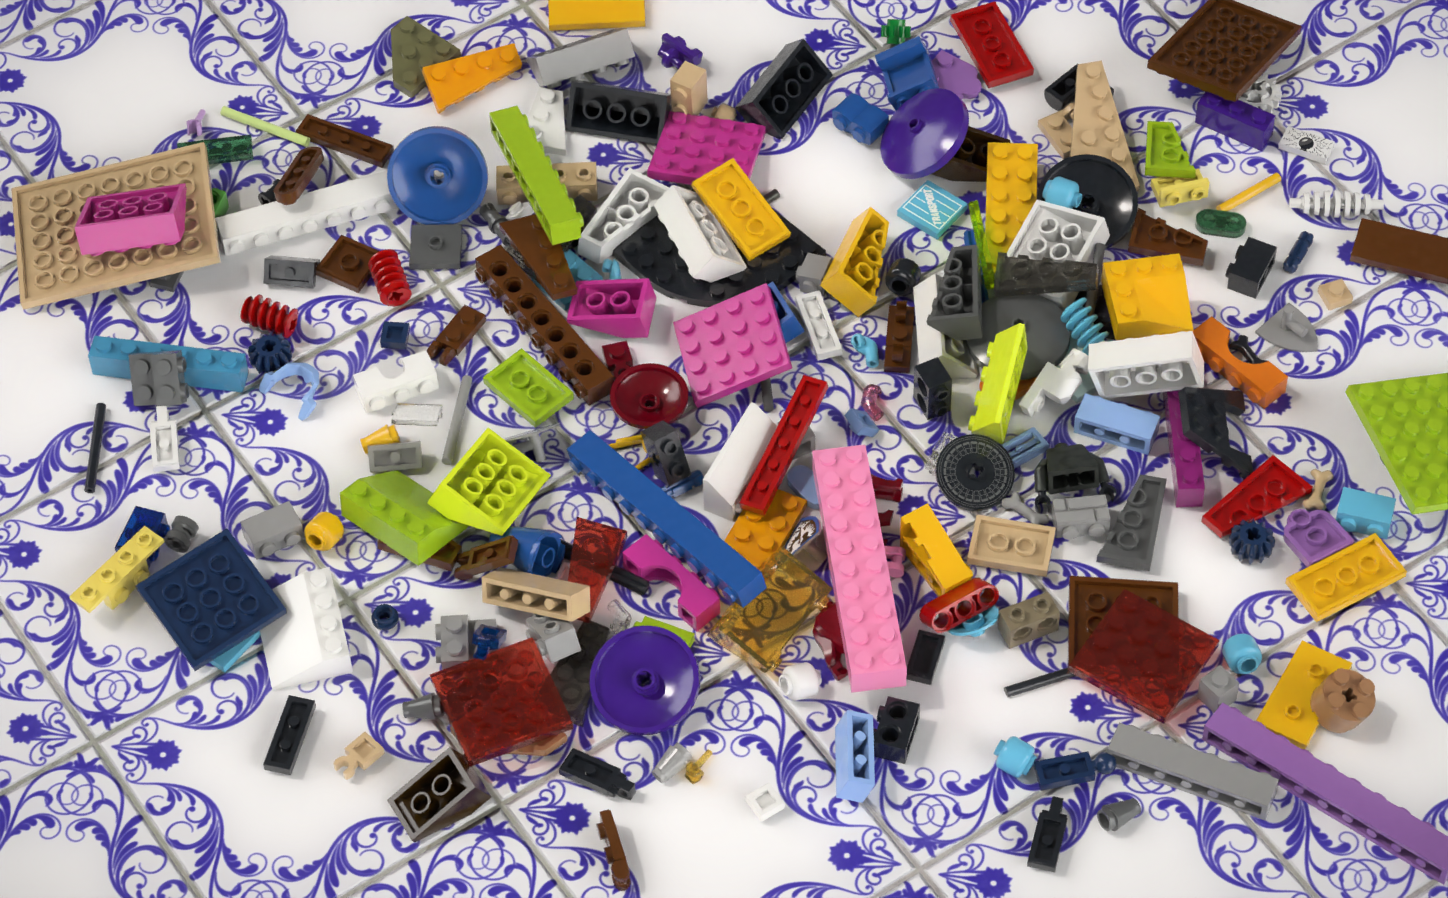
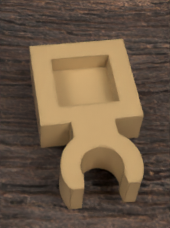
M364 732L344 748L347 756L337 758L333 763L334 769L338 771L343 766L348 767L343 772L344 778L348 780L353 777L358 766L366 770L384 755V748L368 733Z

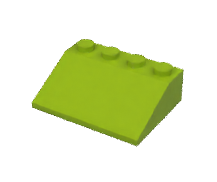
M398 470L359 478L340 492L341 515L378 540H381L418 566L469 527V525L447 519L430 506L427 502L433 493Z

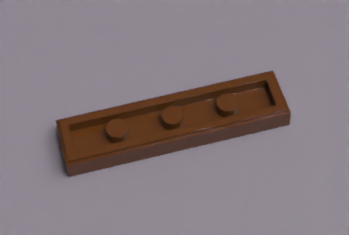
M309 114L306 115L296 129V133L309 137L310 142L383 168L394 152V146Z

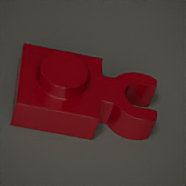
M627 340L602 346L606 367L609 371H613L614 381L623 371L633 367V359Z

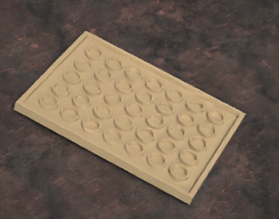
M204 142L11 188L20 304L23 310L221 263L208 154ZM186 183L185 231L181 241L169 246L157 244L148 249H140L139 247L129 248L127 251L120 253L108 251L98 256H91L90 254L81 255L74 227L88 197Z

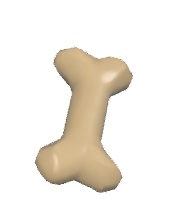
M1313 469L1310 473L1315 479V484L1311 496L1304 500L1303 505L1307 510L1313 508L1325 510L1326 505L1322 501L1325 484L1332 480L1334 475L1330 470L1321 472Z

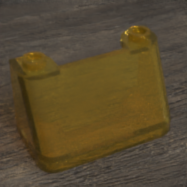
M781 547L769 556L758 569L762 572L767 588L744 608L735 601L731 603L707 634L715 643L764 673L769 670L771 672L775 671L781 664V650L811 612L816 608L821 611L830 600L827 595L833 589L784 547Z

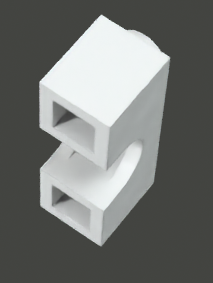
M426 350L402 358L404 373L397 378L384 377L381 375L378 367L353 375L355 390L365 413L380 410L397 402H404L409 398L427 394L439 388L437 372Z

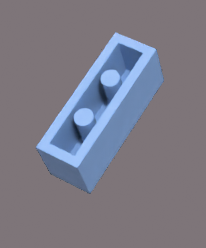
M1085 393L1075 416L1074 433L1149 455L1159 431L1160 416L1150 411H1142L1123 403L1112 402L1100 396H1092Z
M846 710L835 727L836 798L863 803L875 786L873 715Z

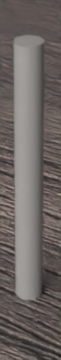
M468 375L462 377L442 457V463L446 465L452 464L473 380Z

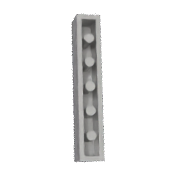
M1119 722L1107 750L1108 754L1115 757L1117 768L1262 820H1266L1277 792L1279 779L1266 772H1257L1246 768L1243 764L1221 759L1215 754L1195 750L1187 744H1179L1167 740L1159 734L1153 735L1140 730L1134 725H1125Z

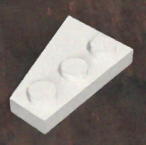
M539 87L528 115L529 128H534L537 142L541 141L545 153L566 156L563 91Z

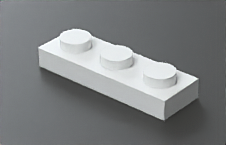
M820 290L795 296L796 306L817 361L842 355L841 344Z

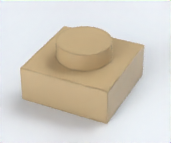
M1342 278L1319 285L1318 293L1328 310L1352 304L1353 296Z

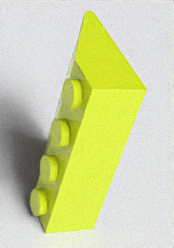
M1019 323L997 333L994 342H989L987 357L990 360L988 367L983 366L980 381L984 382L982 391L978 390L974 402V406H978L976 415H971L968 430L971 431V434L987 436L999 444H1003L1005 441L1028 349L1025 324Z
M487 428L439 484L427 503L447 519L502 536L551 475L490 428Z

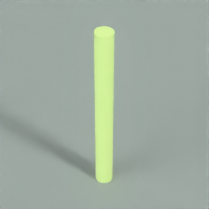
M223 106L220 114L222 116L305 147L310 143V138L226 106Z

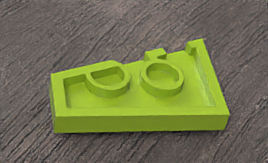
M1148 121L1145 176L1195 179L1196 170L1189 162L1187 151H1184L1181 146V139L1173 122Z

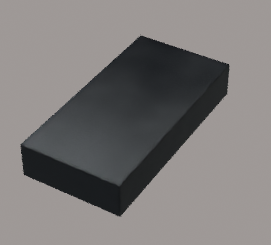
M923 630L918 631L907 665V680L927 685L932 684L945 643L944 635Z

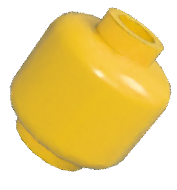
M325 511L315 515L305 526L306 542L315 550L328 551L333 548L344 534V527L339 517Z

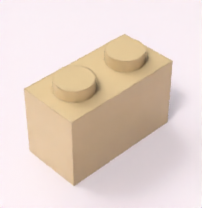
M687 61L681 65L670 80L672 112L698 115L708 103L706 69Z

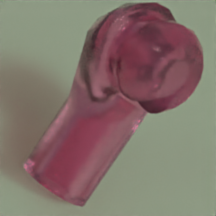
M869 384L863 389L861 406L874 421H878L884 415V412L876 404V400L880 397L878 394H882V390L878 385Z

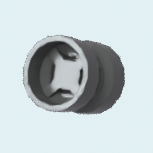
M178 515L172 522V530L167 532L164 543L176 552L185 553L191 545L190 539L195 537L199 526L192 519Z

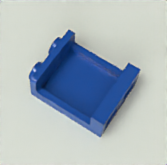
M920 36L875 55L876 62L883 72L889 92L887 95L888 100L895 111L918 93L939 88L928 49Z

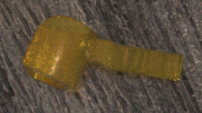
M706 750L695 763L692 761L686 765L685 777L692 784L702 779L704 772L700 768L712 755L711 750Z

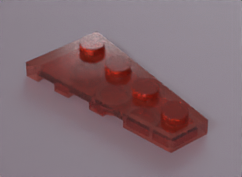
M577 517L568 581L590 586V612L576 619L590 623L628 535L626 530Z

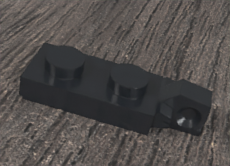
M572 748L559 768V775L610 797H615L617 794L619 797L631 801L636 793L635 783L626 780L627 776L621 772L620 768L575 748Z
M1053 796L1049 811L1042 810V813H1039L1027 867L1055 873L1068 819L1067 815L1061 814L1064 798Z

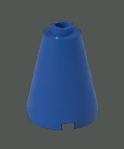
M510 526L502 536L494 533L490 534V542L510 535L519 540L515 560L512 565L521 572L548 577L552 572L556 574L563 562L565 545L561 544L560 539L563 537L555 531Z

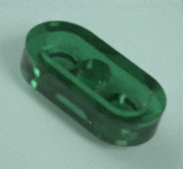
M1204 209L1197 213L1195 227L1200 233L1205 235L1239 238L1245 233L1246 219L1243 215L1235 212Z

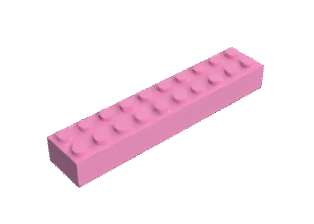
M856 445L812 451V470L851 693L906 686L907 667L866 446Z

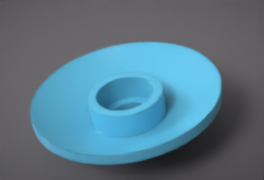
M993 605L991 608L948 631L956 636H980L998 620L999 609Z

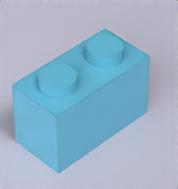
M1343 487L1336 521L1347 532H1357L1369 536L1376 533L1379 538L1387 539L1396 498Z

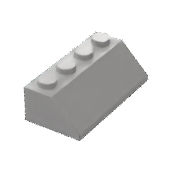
M615 28L526 57V60L539 86H547L548 89L561 86V81L570 78V81L584 78L583 73L592 71L593 74L604 72L607 70L606 66L614 63L616 67L630 63L629 58L635 57V53L627 28Z

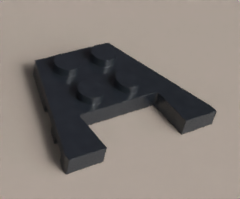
M1184 387L1180 390L1178 395L1183 435L1208 454L1212 451L1221 457L1222 464L1228 468L1231 466L1235 467L1240 471L1239 476L1246 479L1253 473L1252 459L1250 455L1230 447L1226 411L1237 416L1245 412L1243 392Z

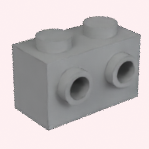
M534 614L526 619L528 630L525 633L531 645L535 644L540 656L545 655L551 663L581 651L575 628L569 621Z

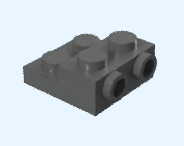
M182 350L131 353L128 355L134 406L182 405L187 402L189 385L185 383L184 378L187 363L185 357H182Z

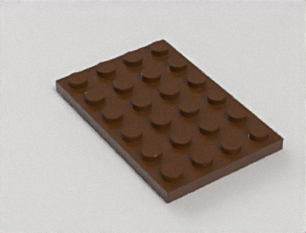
M1208 0L1148 60L1147 68L1156 71L1158 74L1174 78L1181 83H1187L1200 88L1202 91L1218 95L1225 100L1236 102L1301 34L1302 26L1234 0Z

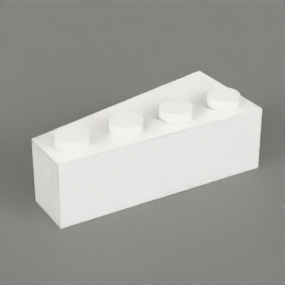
M629 168L581 233L577 254L600 265L613 254V250L658 215L654 204L669 187Z

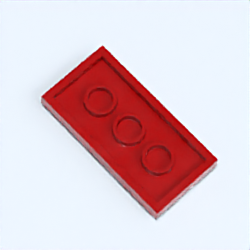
M995 1L950 15V22L988 89L1033 75L1034 68Z

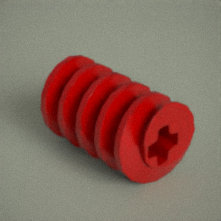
M385 249L374 254L369 260L368 266L380 301L387 306L393 307L406 303L410 299L412 292L409 289V283L401 266V261L398 259V253L392 249Z
M259 294L254 300L252 296H249L244 301L240 318L245 324L250 323L251 326L259 327L263 331L267 330L269 333L272 331L273 334H282L283 337L289 338L296 328L299 312L296 308L290 311L288 305H284L281 308V303L278 301L272 304L270 298H266L263 301V296Z

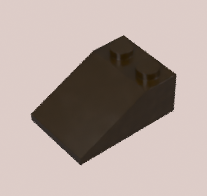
M968 126L967 134L959 150L949 162L932 173V175L950 181L987 182L988 142L1010 143V140Z
M449 747L387 801L413 842H417L471 815L488 801L491 795L467 757Z

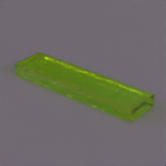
M978 200L971 201L968 206L985 287L987 290L996 289Z

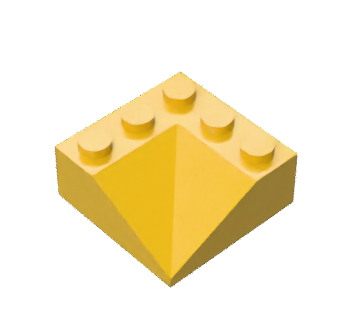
M1180 254L1103 262L1101 284L1116 341L1127 338L1172 334L1180 331H1193L1185 272Z

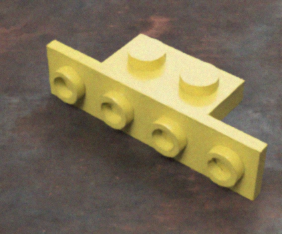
M144 526L69 596L70 600L88 613L93 611L103 600L106 606L114 610L119 604L127 600L129 594L136 589L135 585L148 578L150 572L146 559L165 542L164 539Z

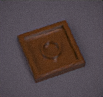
M341 235L316 267V275L359 293L372 276L368 266L369 260L379 250Z

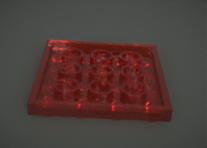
M1124 589L1069 664L1068 671L1164 724L1218 648L1220 640Z
M533 637L430 674L431 683L439 697L469 767L573 729V722Z

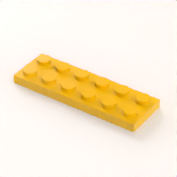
M988 142L984 251L985 276H994L1037 200L1038 144Z

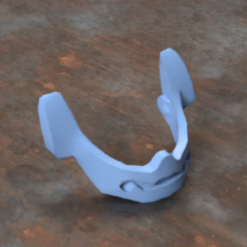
M289 362L275 373L272 371L265 373L259 386V391L263 394H266L275 383L288 376L299 375L304 378L306 383L311 382L312 387L302 398L303 405L298 416L301 421L305 420L317 404L313 400V396L319 385L318 370L307 363Z

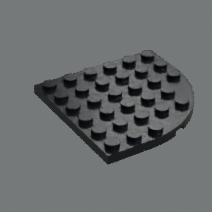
M774 210L791 232V236L751 261H748L734 243L747 268L744 271L714 282L697 280L690 275L689 267L678 254L679 250L675 242L669 238V232L666 226L659 220L658 215L613 250L612 256L640 279L649 278L652 288L657 292L672 299L677 297L687 300V304L711 307L765 283L768 285L772 281L778 290L781 291L796 280L797 268L802 266L807 253L826 256V250Z

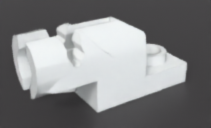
M1073 348L1058 365L1060 368L1047 362L1019 403L1022 412L1032 417L1035 411L1039 412L1043 407L1045 396L1060 405L1068 402L1083 382L1080 374L1087 375L1089 372L1088 355Z

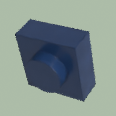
M384 321L380 339L381 348L406 350L410 324Z

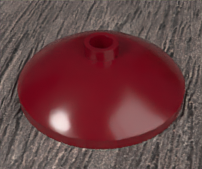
M655 363L639 364L623 371L615 379L610 390V403L614 413L621 421L635 428L646 429L662 420L668 424L676 421L687 407L688 388L683 377L670 367Z

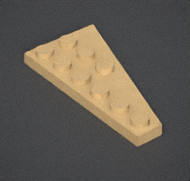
M1102 60L1078 64L1070 157L1090 154L1108 158L1120 165L1128 173L1135 185L1136 191H1139L1140 184Z

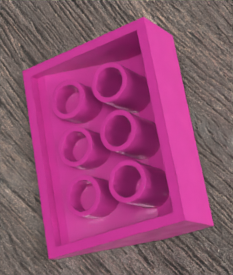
M186 183L88 197L74 227L81 255L90 254L91 256H98L108 251L120 253L127 251L129 248L139 247L140 249H148L157 244L169 246L181 241L185 231Z

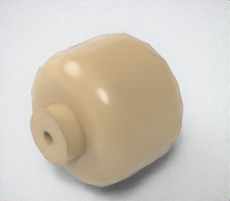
M725 103L720 104L718 108L714 107L711 113L713 118L730 119L734 121L737 115L736 109Z

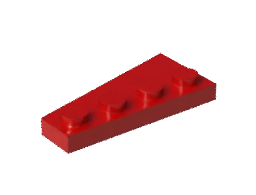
M1272 455L1202 516L1201 522L1222 538L1232 533L1234 525L1240 526L1242 519L1247 523H1250L1253 518L1256 521L1312 493L1313 486L1276 456Z

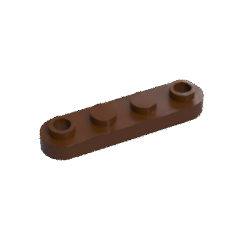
M307 147L299 151L274 188L275 198L278 203L291 205L301 196L324 161L323 152L320 147Z

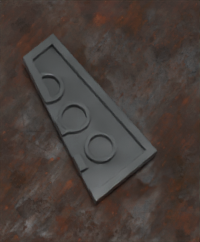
M1140 474L1124 509L1117 517V522L1108 534L1103 548L1100 549L1096 562L1150 571L1167 479Z

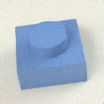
M850 408L844 415L850 423V429L859 436L874 437L879 431L876 424L865 411Z

